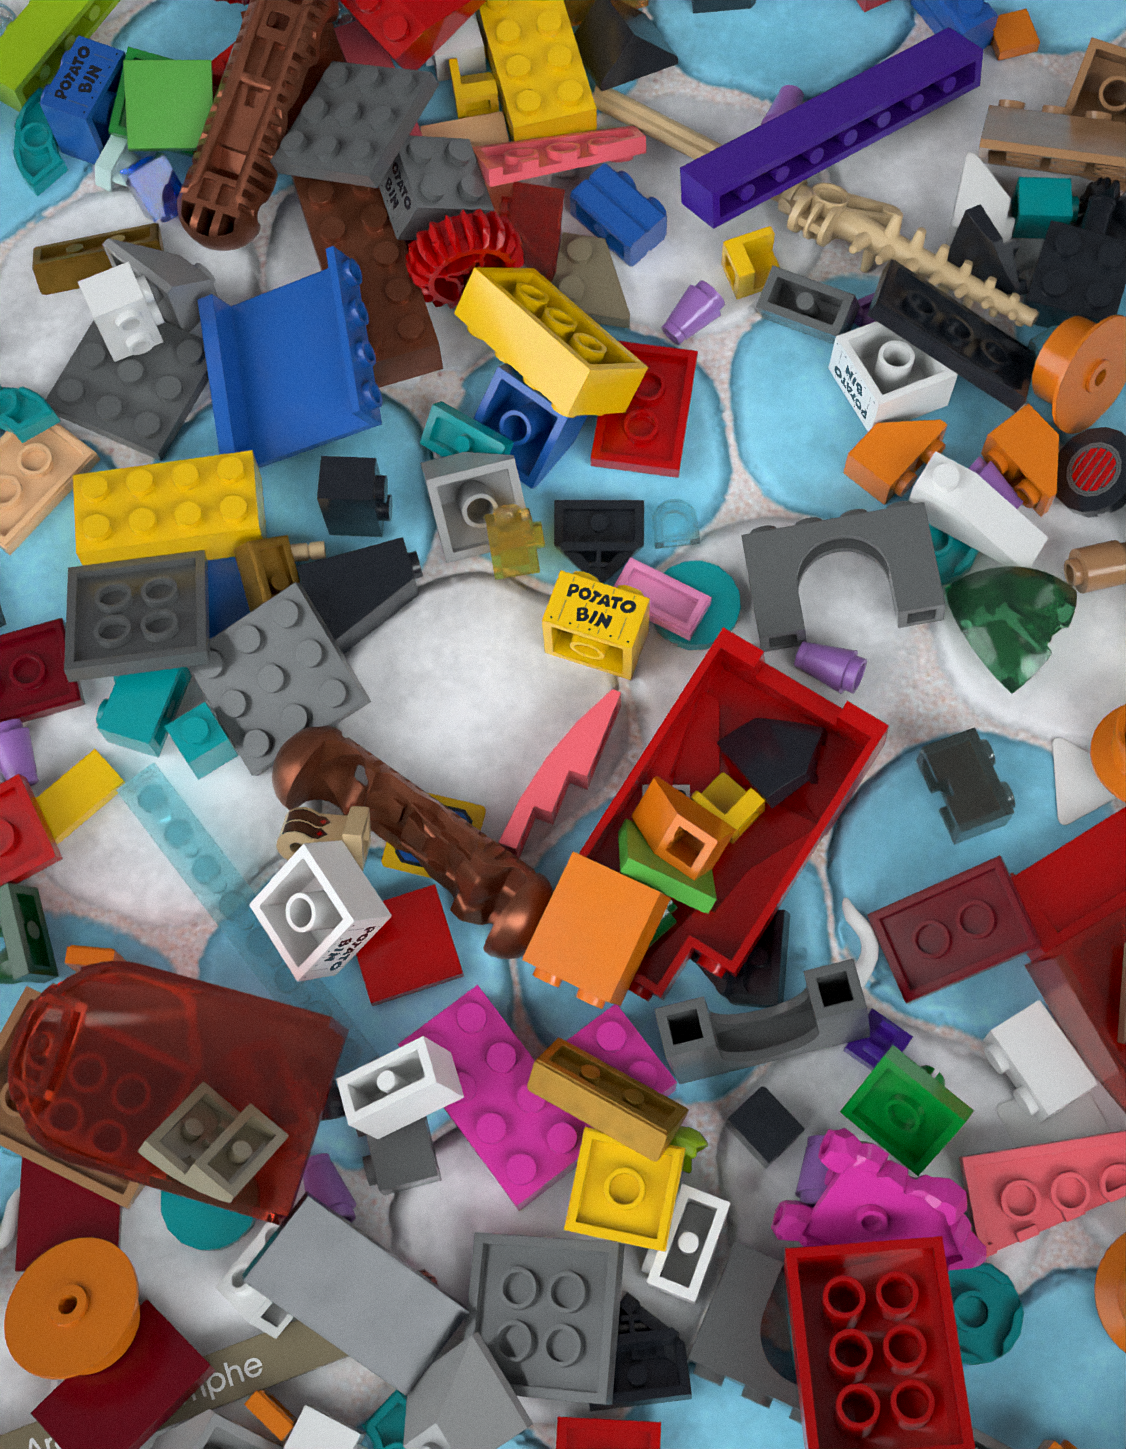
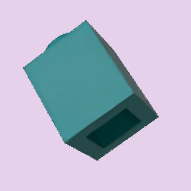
M1018 178L1011 199V217L1015 218L1012 238L1044 239L1051 220L1070 225V222L1075 223L1077 221L1079 198L1078 196H1072L1071 178Z
M205 702L164 726L198 780L238 756Z

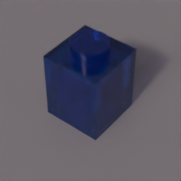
M153 151L119 171L146 218L154 222L160 219L161 223H165L178 216L177 198L183 185L165 154Z

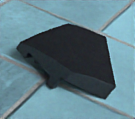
M981 204L965 210L950 245L947 261L957 267H961L965 260L972 261L971 274L982 281L987 280L990 276L996 278L995 288L1007 295L1017 293L1022 296L1028 293L1026 280L1019 277L1021 272L1019 269L1016 270L1014 257L1020 247L1019 239L1015 238L1004 243L1003 238Z
M554 500V547L580 571L595 576L600 583L604 584L628 562L630 557L635 556L644 547V500Z
M754 718L726 735L717 744L724 755L771 808H774L806 782L818 784L819 776L816 770L821 746H826L828 732L826 728L803 723Z
M777 910L736 978L726 971L722 979L698 965L714 984L715 989L720 995L727 998L731 1004L768 1008L784 1002L790 913L786 910ZM694 952L690 959L697 964L700 955Z
M628 1292L620 1301L612 1405L589 1403L590 1412L692 1399L685 1342L679 1338L677 1330L665 1325L642 1307L640 1302Z

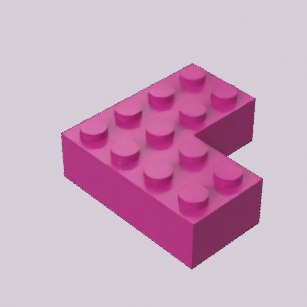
M478 985L398 1044L399 1047H402L424 1036L451 1052L464 1098L443 1108L518 1211H521L577 1167L584 1128H595L527 1089L535 1060ZM614 1004L567 1040V1042L666 1097L676 1091L677 1081L618 1005Z

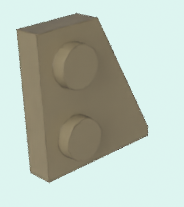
M563 232L552 284L598 324L629 328L630 312L605 238Z

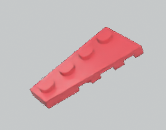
M633 125L475 146L472 148L483 179L490 187L575 168H584L607 161L627 162L632 160L635 155L646 153V136Z
M1126 1130L959 1156L972 1232L986 1246V1258L996 1254L1000 1249L1016 1242L1021 1243L1039 1235V1232L1064 1221H1071L1086 1214L1085 1212L1107 1202H1114L1126 1196Z

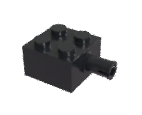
M1104 195L1090 196L1081 228L1051 220L1024 301L1025 305L1039 312L1034 325L1055 330L1061 323L1073 316H1083L1095 323H1099L1109 316L1117 315L1126 285V240L1106 235L1112 213L1116 207V202L1112 198Z

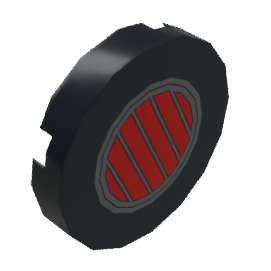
M1108 427L1087 429L1072 437L1060 449L1058 453L1056 497L1073 513L1088 518L1099 517L1097 514H1103L1107 511L1112 513L1121 509L1126 504V436L1121 431Z

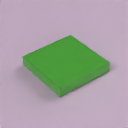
M123 60L129 152L197 151V144L213 104L211 60Z
M625 819L618 831L621 874L703 913H709L717 900L712 869L695 881L655 855L635 822Z

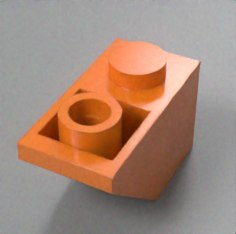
M1028 403L987 435L981 455L985 462L989 463L992 461L1006 481L1014 488V491L1023 501L1022 504L1025 507L1033 508L1040 517L1048 512L1057 493L1059 434Z
M941 419L876 423L848 453L843 473L885 505L895 494L902 497L911 488L917 479L915 472L923 463L928 464L935 451L940 454L943 452L946 444L942 440L948 424Z
M658 776L653 778L631 816L653 853L694 881L713 869L736 831L735 828Z

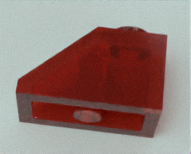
M513 182L509 196H501L498 216H506L509 222L514 225L516 232L519 233L523 244L521 247L524 252V265L527 268L536 269L552 283L557 268L565 189Z

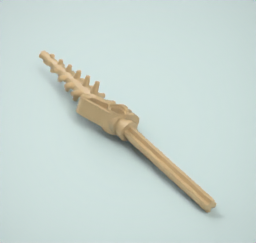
M596 85L595 91L592 93L598 110L629 126L634 125L642 133L693 159H697L722 146V144L612 88L601 92ZM807 180L770 198L778 202V211L789 216L787 229L797 233L802 230L804 238L808 240L815 239L817 240L816 244L825 247L834 239H841L851 243L849 247L851 254L863 250L860 267L862 272L867 273L874 261L876 264L881 265L887 261L889 263L893 259L923 279H928V282L932 285H938V289L947 294L949 290H952L957 298L964 296L962 304L967 308H970L975 301L980 303L984 309L990 308L989 316L997 317L1001 313L1010 320H1015V324L1020 327L1024 324L1032 327L1039 316V312L1036 309H1032L1019 301V294L1012 293L1007 295L995 288L996 278L990 276L987 280L982 281L971 274L972 261L965 260L961 267H957L947 261L949 245L941 244L936 254L925 249V228L919 227L912 240L902 236L900 230L903 213L896 206L850 194L842 187L832 183L821 182L813 187L807 186Z

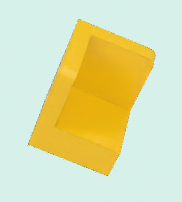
M457 58L449 59L458 119L500 112L496 81L493 79L492 73L484 72L460 76Z
M771 226L723 241L721 265L736 299L761 292L772 265L780 268L773 253L775 233Z
M721 773L702 793L696 790L690 797V799L736 829L729 841L732 844L765 811V800L756 791L750 788L746 792L726 773Z

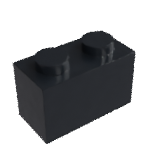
M321 456L317 500L329 535L383 537L384 521H391L393 503L392 495L388 494L387 475H380L377 459Z

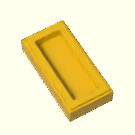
M94 749L36 797V800L58 845L128 785L100 753Z

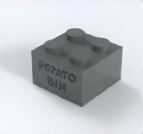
M409 135L379 184L397 240H417V232L429 230V222L439 223L445 220V215L449 217L457 216L461 210H464L466 214H471L481 208L484 214L495 211L470 139Z

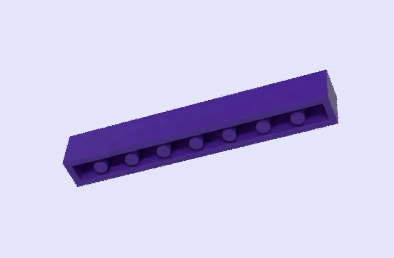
M950 27L934 34L680 167L681 203L711 228L715 229L979 87L983 49Z

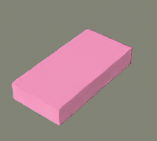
M631 557L613 586L617 588L619 585H627L641 591L644 597L650 598L649 621L689 641L709 608L712 597Z

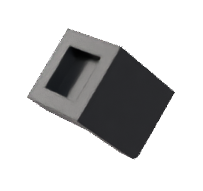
M760 1087L727 1118L725 1126L765 1169L794 1143L805 1130L766 1087Z

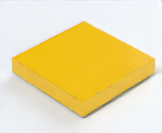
M585 1127L564 1230L666 1252L686 1148L669 1145L662 1157L655 1162L601 1131Z

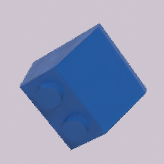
M503 364L497 367L473 419L514 442L510 455H514L519 479L529 488L534 489L575 442L588 415L569 418L557 413L551 406L552 402L540 391L527 386L523 381V376L511 365Z

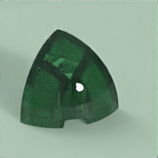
M1005 566L984 569L966 575L944 588L950 610L964 637L988 670L1011 694L1030 680L1050 658L1052 651L1048 644L1051 642L1052 636L1063 628H1069L1077 605V591L1072 586L1052 574L1027 567Z

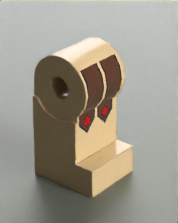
M351 806L348 815L323 814L312 808L296 807L285 816L276 844L277 850L283 858L289 860L304 843L342 840L363 871L371 845L370 807Z

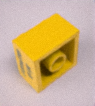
M560 570L542 618L545 653L632 680L649 632L650 598L644 597L641 591L631 586L619 585L616 588L600 583L595 576L583 571H574L571 574Z

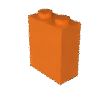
M573 851L522 960L536 967L532 974L534 977L558 988L564 980L579 988L575 997L597 1008L603 1009L606 1002L621 1006L671 898Z

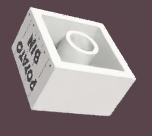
M877 321L836 336L828 367L868 432L876 423L909 421L948 406L958 376L957 373Z
M342 840L304 843L249 904L297 982L337 975L392 916Z

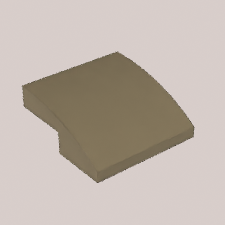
M203 1081L144 1141L138 1153L188 1187L212 1198L231 1203L286 1141L289 1135L251 1103L242 1112H239Z

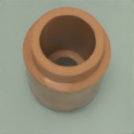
M1111 540L1072 549L1069 553V558L1064 562V574L1068 584L1072 587L1074 586L1082 594L1125 584L1126 542L1120 543L1117 540Z

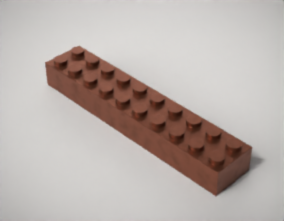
M246 11L241 12L242 20L244 19ZM272 12L267 24L272 28L285 31L290 17ZM325 23L320 38V56L317 65H313L308 69L299 97L288 111L286 135L332 61L345 62L332 23ZM291 175L321 271L329 268L326 248L331 246L336 247L349 258H353L360 267L362 283L359 286L362 302L366 306L369 315V323L366 325L368 341L376 357L373 371L377 386L380 388L442 370L443 363L440 345L421 288L413 283L406 269L405 255L408 253L405 240H397L379 186L378 188Z

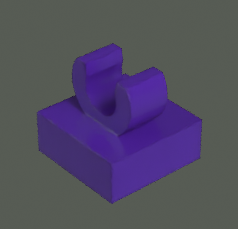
M873 1008L868 1014L870 1037L848 1042L843 1050L871 1071L892 1045L903 1052L913 1038L912 1035Z

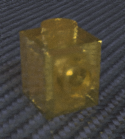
M515 504L503 505L495 508L493 514L484 515L495 580L540 573L537 549L545 548L541 521L532 522L529 508L521 509L519 505Z

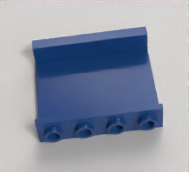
M336 247L326 248L329 268L236 305L230 306L213 294L197 300L219 455L253 450L258 468H262L382 425L379 407L382 406L383 399L381 391L375 383L373 366L376 363V357L368 341L366 325L369 323V315L366 306L362 302L359 286L362 283V273L357 262L353 258L346 256Z

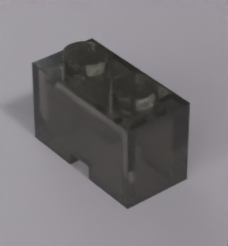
M975 727L922 747L916 762L930 793L940 791L946 806L940 808L939 813L954 845L1005 826L1014 814L1015 798L1006 781L1000 782L993 767L996 764L993 749L986 739H980Z

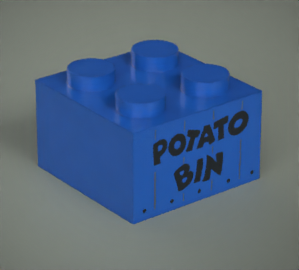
M78 35L71 49L67 50L62 56L60 68L51 84L45 86L40 106L61 153L95 165L111 136L108 129L123 70V60L126 57L124 51Z

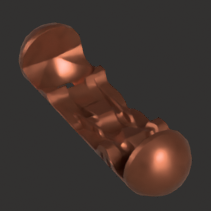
M250 0L197 144V152L193 155V165L187 171L177 198L178 216L184 230L203 247L217 251L236 250L249 244L259 234L261 226L258 223V211L261 205L270 198L278 178V173L270 163V160L281 145L282 139L286 136L288 111L299 97L307 71L311 66L317 65L320 56V38L325 23H332L338 18V0ZM272 12L290 17L285 31L267 26Z
M328 725L305 728L290 737L282 745L274 761L272 784L277 798L285 808L292 810L301 806L306 801L324 800L340 808L343 815H348L351 806L370 807L371 831L395 849L411 853L428 875L452 894L454 901L450 911L459 920L477 925L494 924L483 947L485 953L500 959H517L524 956L554 892L549 880L541 873L536 874L531 866L349 737H343L342 732L335 727ZM358 765L365 768V774L368 779L367 786L355 778Z

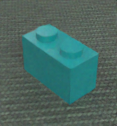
M188 667L114 676L115 685L109 699L105 698L101 702L96 716L97 729L106 741L159 758L169 734L164 726L174 721L192 677Z

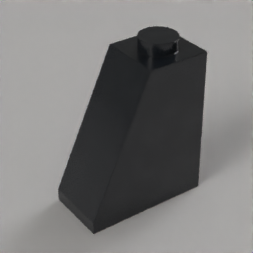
M403 537L297 566L302 586L343 654L417 597L419 593L415 579L423 577L417 552L407 553Z

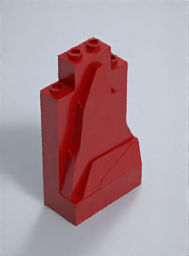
M724 627L579 854L621 873L618 831L625 819L634 822L631 816L643 797L642 785H650L656 776L671 786L690 785V797L696 790L702 793L721 773H726L746 792L750 788L756 791L724 755L717 744L726 735L754 718L784 720L823 727L828 732L826 746H821L816 770L819 776L818 784L806 782L774 808H771L765 801V811L734 844L728 842L712 869L717 900L709 913H703L671 898L678 907L671 914L677 922L647 949L628 989L647 1002L650 1001L653 995L664 1001L694 952L700 955L697 964L708 972L722 979L727 971L736 978L824 835H828L885 745L889 729L888 724L851 702L847 701L843 708L768 665L765 663L763 650Z

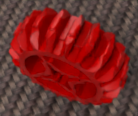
M481 208L476 209L471 214H466L464 210H461L459 215L453 217L445 215V220L439 223L429 222V230L417 232V240L408 244L409 252L405 255L406 269L413 283L421 288L425 302H432L435 307L447 304L450 309H454L460 301L474 267L520 268L525 264L523 259L524 252L521 247L523 244L519 233L516 232L514 225L509 222L506 216L499 217L496 211L484 214Z

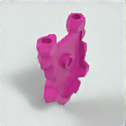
M846 1128L839 1130L828 1129L820 1145L818 1158L828 1168L824 1181L828 1187L815 1206L811 1207L798 1200H784L775 1209L771 1229L778 1240L799 1241L803 1247L943 1236L948 1272L949 1270L974 1268L986 1261V1246L971 1231V1223L964 1214L967 1210L966 1191L950 1178L930 1177L927 1174L919 1177L909 1176L908 1168L887 1160L889 1156L887 1152L874 1143L859 1141Z

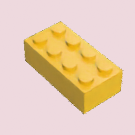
M487 0L476 11V19L491 73L496 81L498 97L511 142L596 131L597 108L564 0Z
M474 267L454 312L468 326L467 330L471 335L485 341L495 351V356L500 361L511 365L523 376V381L527 386L540 391L552 402V408L565 417L574 418L575 416L582 415L603 416L604 414L625 413L648 369L643 362L534 268Z
M253 450L73 475L76 554L83 566L205 550L207 560L235 557V549L247 541L267 538L262 477Z

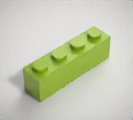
M30 0L19 16L7 25L3 35L0 37V101L20 112L29 97L39 87L44 90L46 85L51 84L60 68L62 56L67 50L71 49L78 35L89 39L120 0Z

